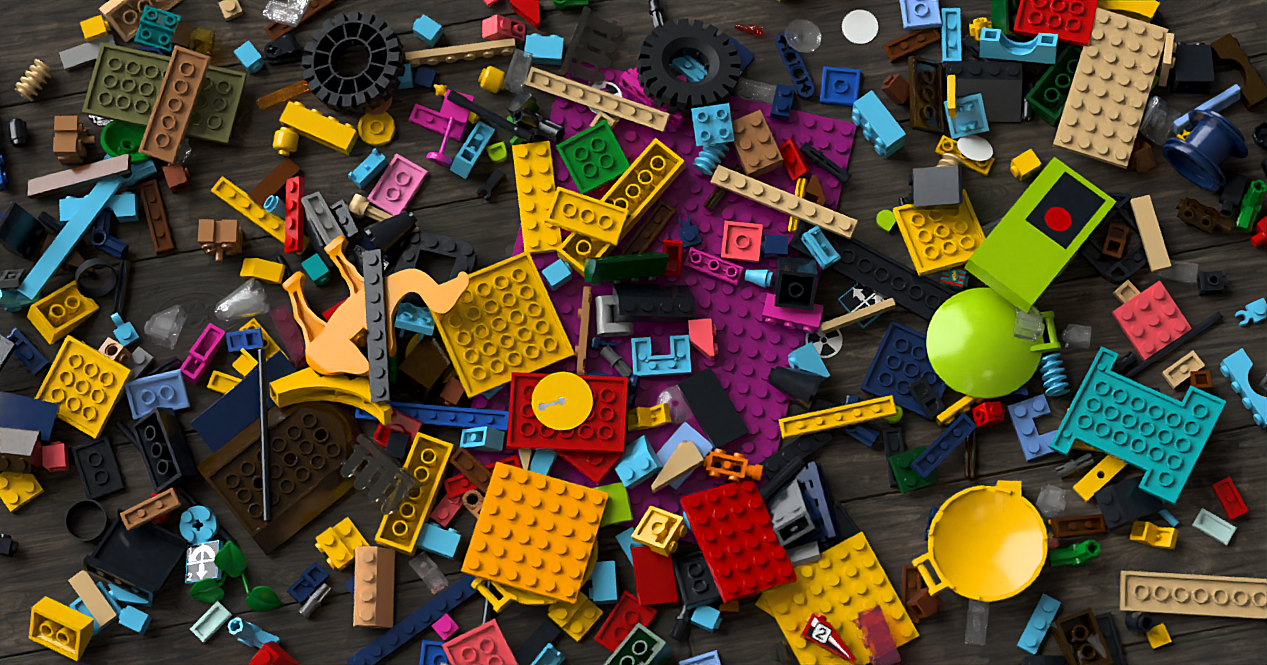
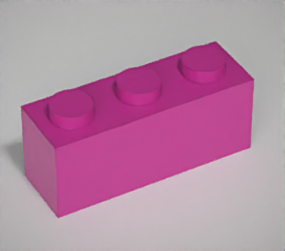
M767 293L762 313V320H765L767 324L776 325L778 323L783 324L788 329H795L796 327L803 329L806 333H818L824 306L814 304L813 311L775 307V295Z

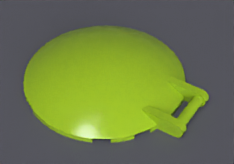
M973 288L962 291L946 300L931 319L926 338L927 354L931 366L947 386L958 393L961 392L972 398L993 399L1017 391L1034 375L1040 363L1042 353L1061 349L1053 320L1055 318L1054 311L1033 313L1030 309L1028 314H1026L992 288ZM1041 321H1046L1050 343L1044 344L1040 326Z

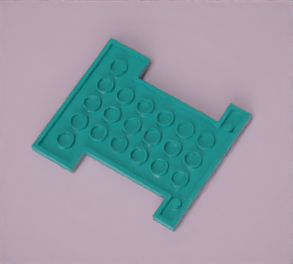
M1101 346L1049 448L1068 456L1075 441H1080L1146 471L1139 485V490L1172 505H1176L1227 401L1190 385L1183 401L1180 402L1112 372L1119 354Z

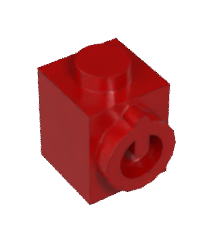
M1000 401L984 402L971 409L974 423L977 425L976 428L992 427L1004 420L1005 410L1001 407Z

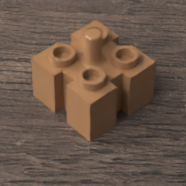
M55 116L53 153L58 157L61 164H83L84 157L87 156V148L83 144L96 143V137L88 136V130L84 127L83 122L80 121L78 116Z
M199 219L198 243L206 254L216 255V262H223V251L227 255L242 253L243 230L239 227L240 224L237 220L215 221Z

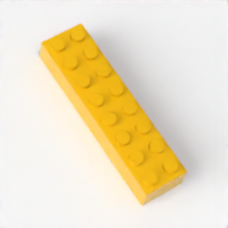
M657 138L649 144L600 200L630 210L619 242L685 168V161ZM572 232L558 247L557 255L585 278L583 258L608 256L615 246Z

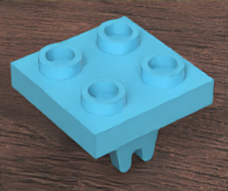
M981 93L957 98V117L950 118L948 114V101H943L952 139L989 131Z
M729 103L691 108L696 147L734 142Z
M400 303L394 327L401 328L399 336L403 337L405 330L418 332V341L423 338L424 334L432 336L435 322L427 307H416L410 303Z

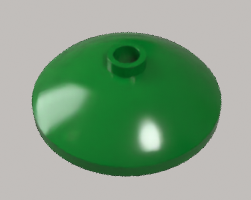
M113 120L103 128L100 137L101 145L104 151L112 158L129 154L131 156V163H141L151 158V156L138 152L147 127Z

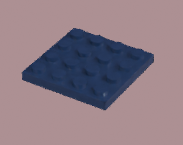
M891 320L860 390L878 398L893 395L896 405L931 421L932 418L929 419L906 387L924 376L933 392H936L941 399L947 385L931 366L926 347L927 335Z

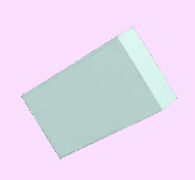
M1203 508L1192 524L1196 529L1226 546L1236 530V527Z
M217 601L190 630L205 643L232 614Z

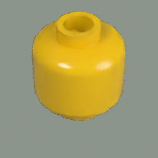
M489 66L487 69L483 68L478 82H480L482 89L497 93L500 89L504 90L507 79H504V71Z
M281 127L280 130L275 132L273 148L278 151L279 155L289 156L290 153L297 151L299 135L292 128Z

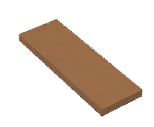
M175 45L142 139L139 153L172 164L176 163L212 57Z

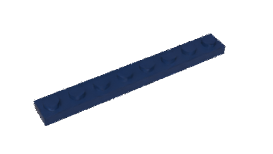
M467 574L346 661L349 665L378 664L433 625L446 613L448 614L478 593V589L475 590L471 586V583L477 577Z

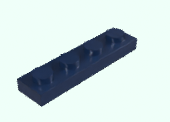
M962 413L909 466L924 479L977 425L965 413Z

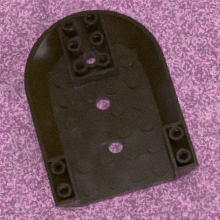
M305 401L281 408L275 405L268 410L271 521H263L262 488L257 489L254 486L256 480L262 479L260 417L196 466L266 556L343 497L354 486L363 470L366 458V442L362 428L355 416L339 402ZM321 432L327 434L324 440H318L317 435ZM288 455L296 457V461L291 465L285 462Z

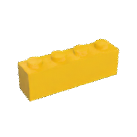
M289 101L279 119L282 127L292 128L295 130V133L348 156L358 138L356 128L352 125L338 123L339 121L336 118L322 116V113L315 109L308 110L299 102L292 103Z

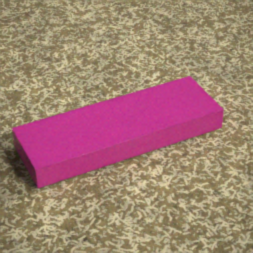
M419 104L415 105L408 119L410 123L445 136L450 121L448 118L439 116V112ZM454 120L449 138L461 142L468 127L467 123Z

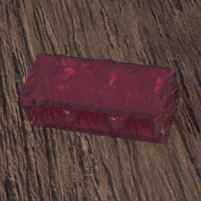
M287 304L270 311L273 322L295 366L298 367L306 363V343Z
M880 605L857 613V618L854 621L857 629L863 632L864 637L861 639L865 649L869 648L871 656H869L871 665H894L899 663L901 659Z

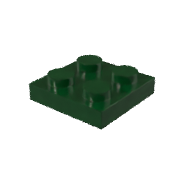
M926 446L888 458L902 494L939 482L935 470L922 479L909 466L926 450Z

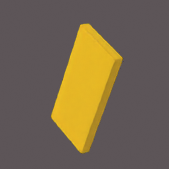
M558 186L545 218V223L617 247L630 210Z

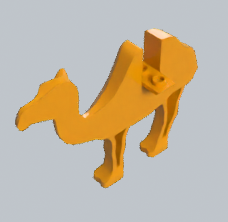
M342 235L335 238L324 250L339 268L342 277L349 286L351 296L335 311L328 323L317 317L310 309L304 293V284L307 278L301 271L293 274L282 286L290 295L294 318L303 329L308 365L321 375L331 376L348 373L357 376H368V357L361 350V347L368 345L364 277L360 275L358 269L346 257L345 250L349 242ZM406 269L385 277L390 357L393 358L397 350L394 317L402 299L411 292L419 294L427 306L434 311L438 320H442L447 313L456 307L462 294L469 287L470 282L466 272H460L457 278L440 285L428 274L417 269Z

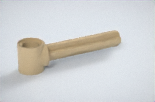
M359 194L354 195L349 205L352 215L359 219L367 216L379 222L392 217V215L370 206V200ZM416 227L412 232H419V228Z

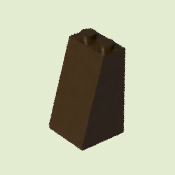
M434 324L432 336L425 334L397 369L396 387L424 405H428L454 369L436 324Z

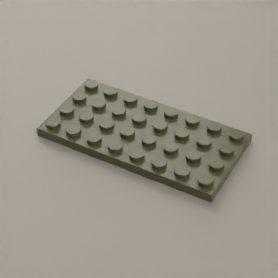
M101 42L82 113L147 127L171 57ZM209 65L185 136L229 145L247 73Z

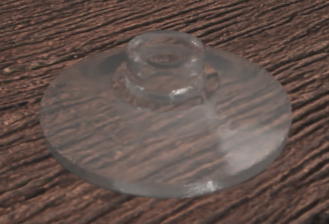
M795 19L786 27V41L796 51L809 53L816 50L821 43L819 28L809 20Z
M676 386L663 390L658 396L656 405L669 403L670 424L684 423L693 415ZM678 401L679 405L675 407L672 405V402Z

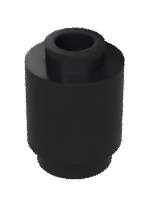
M22 119L11 120L8 124L10 143L15 148L27 146L29 141L27 123L22 121Z
M1130 612L1125 618V625L1130 631L1146 633L1153 628L1154 621L1147 613Z

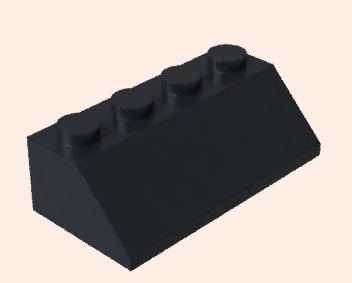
M612 284L614 322L688 323V320L694 318V299L688 285Z
M156 407L131 425L155 493L159 494L172 487L183 486L198 476L173 408Z

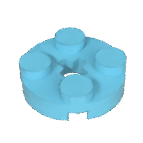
M193 506L181 515V534L192 544L210 542L219 530L217 515L206 506ZM198 520L200 523H203V527H200V531H198V528L195 527V524Z

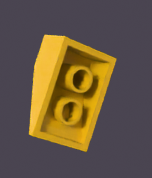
M76 280L32 304L27 318L51 345L66 336L95 313L99 306L93 299L86 298L80 294L77 289Z

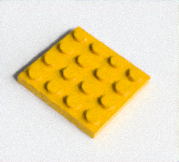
M963 189V204L958 209L912 210V206L909 204L893 208V214L919 276L966 264L968 259L986 239L965 189Z
M67 335L35 399L59 404L58 418L98 439L133 370L73 336Z

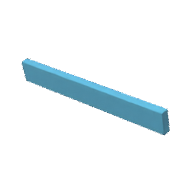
M117 176L99 181L19 286L18 292L34 302L124 182L123 178Z

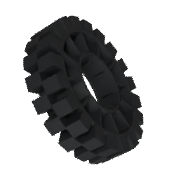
M349 11V17H346L344 13L335 15L336 22L332 23L327 19L321 24L324 28L322 32L316 29L312 33L313 43L307 41L304 51L308 55L302 56V66L306 69L302 71L311 92L328 108L334 111L339 109L343 114H351L352 110L356 114L366 113L365 107L369 106L371 110H374L380 106L378 101L381 98L385 102L392 97L389 92L391 88L397 91L401 84L398 76L404 77L405 67L402 62H406L405 52L402 50L404 47L396 33L380 17L376 18L368 12H364L361 15L359 11ZM364 46L370 52L369 63L366 69L355 77H341L342 75L336 72L339 55L348 47Z
M679 19L677 26L673 20L664 22L663 28L661 26L654 28L651 35H647L643 46H641L637 62L639 85L644 86L643 92L648 98L654 96L653 103L661 108L664 104H667L666 112L674 115L677 108L681 109V116L691 117V108L728 103L731 95L733 96L739 80L741 61L740 56H736L738 51L734 43L728 44L730 38L724 32L717 36V27L709 24L707 29H703L704 21L695 19L693 26H689L688 19ZM691 56L704 66V69L707 70V75H704V78L700 81L686 82L680 80L672 73L669 64H672L673 59Z

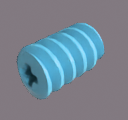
M728 142L703 146V151L699 152V157L695 158V163L692 166L705 175L713 176L714 174L710 169L716 170L717 166L714 163H722L718 157H726L722 151L729 152L730 149L726 146Z
M1061 353L1044 356L1039 363V366L1042 367L1040 368V373L1044 374L1042 380L1046 381L1043 386L1047 388L1045 391L1047 396H1059L1070 391L1064 390V387L1068 386L1069 383L1062 382V380L1067 378V375L1060 374L1065 368L1058 367L1063 361L1056 359L1061 356Z

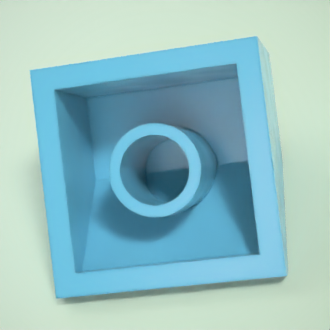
M645 435L624 447L623 457L615 465V470L625 488L631 489L663 469L662 463Z

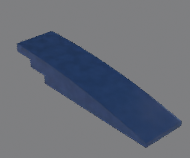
M0 391V426L41 431L42 441L51 442L60 405Z

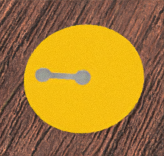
M556 372L546 376L537 384L532 395L534 414L541 423L555 430H568L579 426L587 419L593 405V396L588 384L578 375L569 372Z

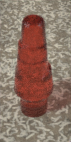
M754 24L735 25V29L753 35H762L763 27H758Z

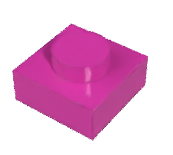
M447 613L432 625L433 629L444 641L448 640L460 629Z

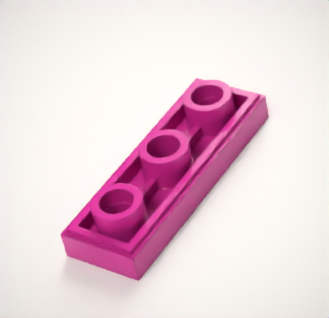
M690 248L684 262V266L734 286L738 285L744 271V267L694 248ZM715 264L717 267L711 268V265Z

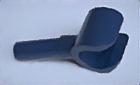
M594 337L590 342L589 348L599 350L600 345L617 347V342L602 341L600 338Z

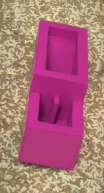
M209 323L190 349L189 356L179 368L182 371L183 379L196 386L220 347L226 331Z

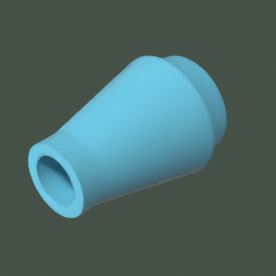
M271 195L264 203L266 211L285 219L286 207L278 196L274 197Z
M747 269L745 281L764 288L772 287L774 272H770V270Z

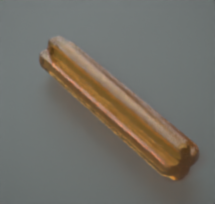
M304 79L257 99L258 107L262 110L309 90L307 81Z

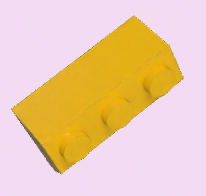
M45 596L31 608L29 639L75 661H79L93 635L94 618Z

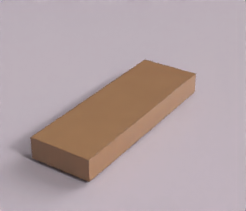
M172 487L120 513V516L127 531L130 532L182 505Z

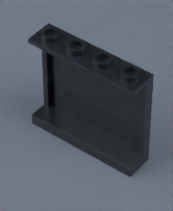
M118 508L117 518L91 556L87 554L83 559V570L153 603L186 553L188 540L180 534H174L165 527L157 526L151 522L128 532L120 516V513L126 510Z

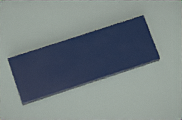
M278 350L266 360L268 409L275 404L270 397L269 383L298 372L281 350ZM258 368L190 422L191 426L213 452H216L260 416Z

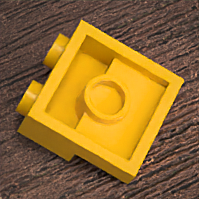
M650 505L631 537L633 541L649 546L651 551L668 557L671 552L674 553L678 547L677 541L680 536L684 537L686 535L687 526L683 517Z
M348 517L315 538L318 542L315 544L321 554L326 552L329 557L327 562L332 569L337 567L339 571L355 561V549L358 546L370 547Z
M579 591L575 605L559 601L558 603L551 604L548 608L550 612L548 617L577 642L583 638L604 614L581 591Z

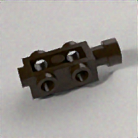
M1188 197L1185 200L1180 199L1176 208L1179 210L1176 217L1185 223L1197 226L1205 232L1212 233L1214 227L1221 229L1222 233L1228 235L1234 223L1229 218L1226 220L1220 217L1221 213L1216 211L1215 208L1207 207L1196 199ZM1192 203V204H1194L1196 207L1193 208V207H1191L1189 204Z

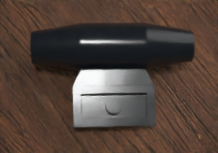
M342 199L328 207L347 241L361 233L346 200ZM304 207V229L315 252L329 271L337 269V265L324 250L326 244Z

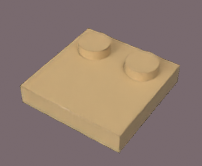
M1166 33L1158 86L1166 87L1169 70L1174 68L1175 57H1172V53L1176 52L1177 42L1173 41L1174 34Z

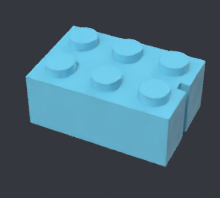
M872 90L853 103L851 118L856 126L860 125L864 130L865 138L874 143V148L879 155H883L886 159L904 146L906 133Z

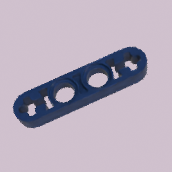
M780 33L775 40L779 55L798 96L803 100H809L814 96V85L792 37L788 33ZM781 39L787 41L788 49L786 51L784 44L781 43ZM794 54L797 59L794 62H788L786 56ZM796 70H801L804 76L797 79L793 76V73ZM803 82H805L804 85H805L806 89H810V90H809V94H806L805 92H802V91H803V86H802V83H803Z

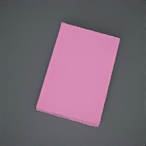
M396 153L367 199L370 200L372 205L392 216L402 213L410 204L429 172Z

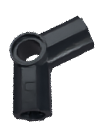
M518 108L513 112V123L527 128L539 136H545L559 143L566 134L564 127L549 121L550 119L535 112L532 113L523 108Z

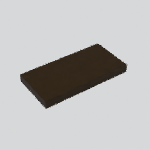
M910 56L908 57L910 129L937 135L945 134L942 62Z

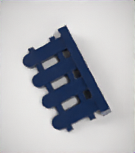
M816 461L807 463L809 469L803 466L800 472L795 473L782 485L784 486L794 479H798L800 485L805 483L807 490H804V493L811 503V507L822 528V531L797 544L798 546L821 539V542L827 541L826 537L834 540L842 537L821 463Z

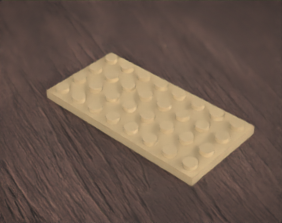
M1096 8L1088 46H1083L1053 147L1125 169L1127 168L1166 40V33H1168L1169 29Z

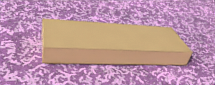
M82 570L68 580L101 628L118 617L86 571Z

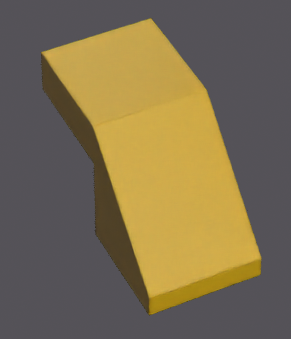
M244 258L240 277L259 279L268 284H281L286 266L259 258Z
M660 403L650 408L637 407L627 411L628 431L659 427L671 422L669 403Z
M1135 521L1133 522L1129 540L1156 548L1174 549L1179 531L1175 528L1158 527L1150 522Z

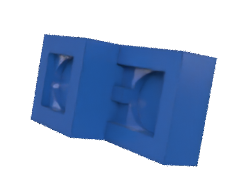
M261 328L225 333L229 352L239 351L242 348L248 350L264 347Z

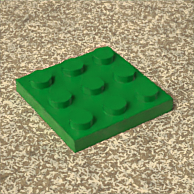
M606 120L556 145L582 195L618 178L630 167Z

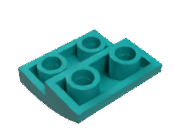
M145 5L134 43L145 47H157L161 52L170 54L172 49L170 41L178 22L181 20V16Z

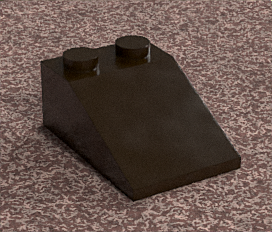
M1091 607L1049 624L1056 642L1069 665H1110L1114 663Z

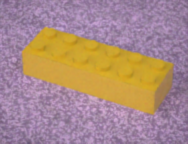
M417 432L375 538L377 544L414 557L417 550L416 544L423 525L428 522L448 471L449 459L455 453L456 449L453 444Z

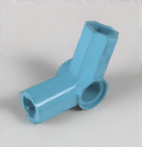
M107 154L104 160L110 159L112 157ZM152 158L141 163L131 164L132 175L129 178H124V175L120 177L124 179V185L133 186L138 180L158 172Z
M0 288V306L5 308V312L19 311L22 307L32 305L42 299L41 292L33 302L18 292L17 289L5 290Z
M236 617L234 620H230L228 624L229 633L238 637V641L248 646L261 648L264 643L274 641L279 645V637L262 631L258 626L245 622L243 619Z

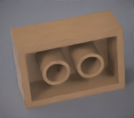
M761 110L732 121L734 142H731L746 176L756 178L783 166L782 155Z

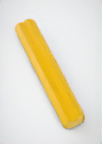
M797 179L795 196L805 198L807 179ZM790 216L789 232H796L800 219Z

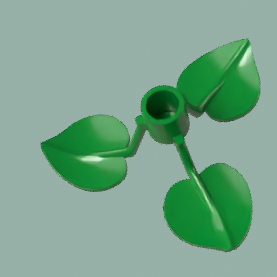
M228 541L214 557L215 566L224 571L220 582L217 583L213 578H204L195 583L190 591V595L201 602L216 603L224 596V590L220 586L223 585L227 574L231 577H237L241 574L246 593L249 595L245 602L251 609L269 611L281 604L277 593L267 586L255 587L252 592L249 590L245 576V568L248 563L247 558L231 541Z

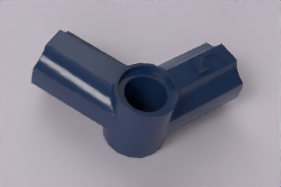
M101 211L94 221L90 241L97 250L104 251L122 260L128 252L129 245L110 236L112 213ZM99 237H104L101 243H96Z
M853 395L847 396L845 405L863 402V398ZM863 423L855 424V428L851 430L845 426L841 427L844 435L851 436L868 448L873 446L879 436L878 432Z

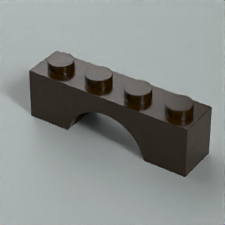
M1229 33L1210 44L1212 57L1217 65H1229L1241 73L1244 86L1240 91V100L1247 111L1267 101V84L1262 82L1258 70L1250 64L1249 56L1240 49L1237 38Z

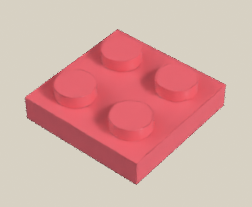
M725 221L721 259L759 263L763 224Z

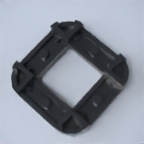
M1110 192L1107 194L1117 202L1111 212L1090 234L1078 251L1105 280L1115 285L1129 280L1148 263L1143 242L1141 241L1125 257L1116 262L1111 256L1101 254L1103 248L1091 236L1116 214L1140 236L1130 203L1132 196L1127 192L1126 194L1121 192ZM1159 223L1160 231L1164 240V229Z
M424 231L411 232L403 243L394 273L406 269H417L421 254L425 252L456 259L450 276V280L457 278L460 272L464 271L467 275L473 273L475 266L478 265V259L472 245L464 240ZM413 292L407 294L400 302L410 303L420 308H428L422 297Z

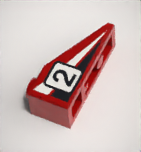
M819 613L816 615L812 614L800 637L854 664L856 658L832 625L826 621L827 618Z

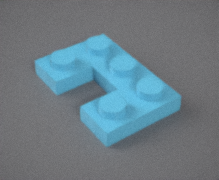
M689 335L670 336L671 355L652 356L651 337L631 338L633 375L649 377L691 374Z

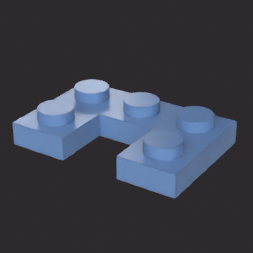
M1044 394L1007 406L1026 461L1056 452L1051 450L1049 446L1057 430L1039 436L1033 421L1035 418L1050 414Z

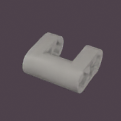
M613 295L595 298L597 336H629L634 333L633 323H614Z

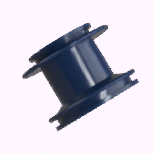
M1193 109L1188 113L1189 121L1194 127L1193 131L1185 141L1179 138H1168L1166 145L1162 148V153L1168 163L1188 181L1202 189L1217 191L1220 186L1226 183V178L1220 166L1229 155L1236 158L1247 157L1248 148L1240 130L1228 119L1210 110Z

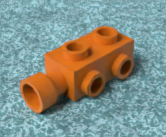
M715 449L714 452L710 451L709 456L705 455L703 467H706V473L710 477H727L731 482H740V480L745 479V476L760 481L763 470L762 465H749L745 455L734 453V456L726 455V451L721 449ZM720 463L721 468H715L714 464ZM739 467L740 472H734L733 469Z

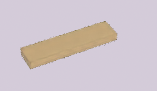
M1150 195L1131 199L1130 203L1151 271L1156 272L1171 268Z
M890 298L821 323V330L823 334L895 309L894 299Z

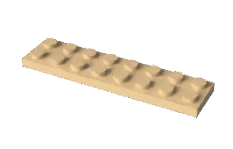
M1121 571L1119 611L1267 619V579Z

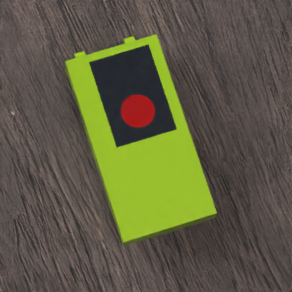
M1054 157L972 254L964 269L1028 314L1029 310L1056 277H1059L1073 260L1081 245L1111 212L1117 201Z

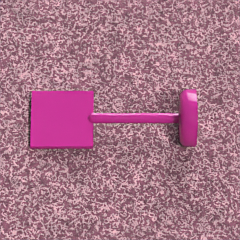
M449 89L439 114L441 117L450 119L439 153L429 152L426 157L428 161L445 167H451L452 159L443 154L454 120L466 123L470 113L469 110L447 100L448 94L451 91ZM457 92L472 102L474 101V96Z

